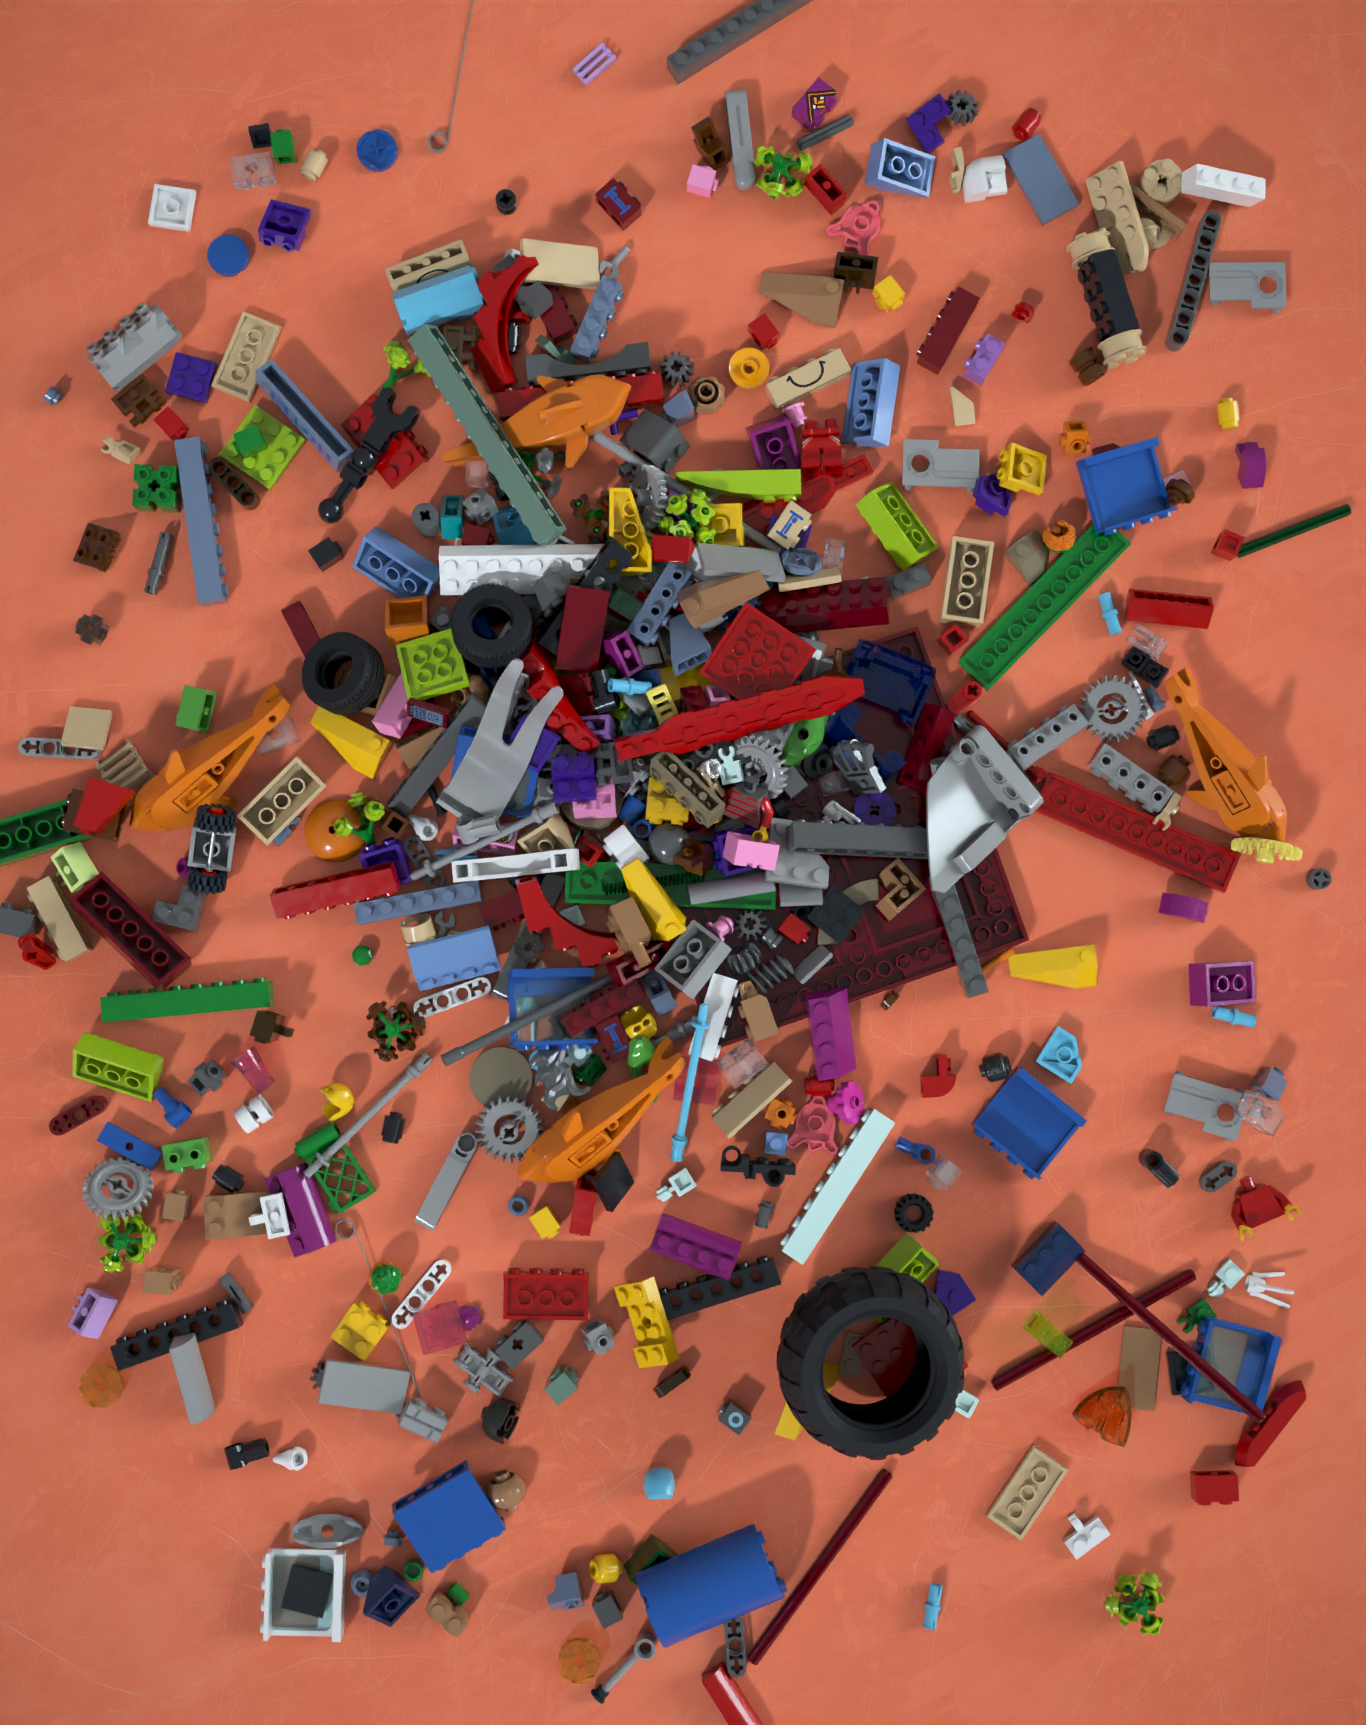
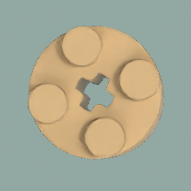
M1171 159L1154 161L1143 172L1138 188L1166 208L1173 203L1181 191L1182 171Z

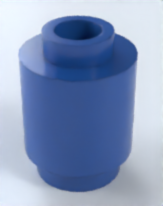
M637 794L633 797L629 795L622 806L618 818L633 826L645 811L647 805L644 803L646 800Z

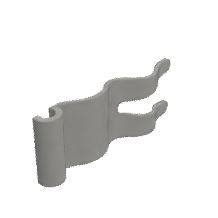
M518 658L511 660L499 678L469 750L452 780L446 785L436 801L437 804L460 819L464 817L476 819L493 814L498 816V819L500 818L527 769L549 715L563 697V689L559 686H553L527 716L514 741L511 744H506L502 739L513 692L524 667L522 660Z

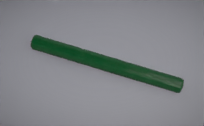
M1348 504L1242 544L1237 557L1241 558L1346 517L1352 513V510Z

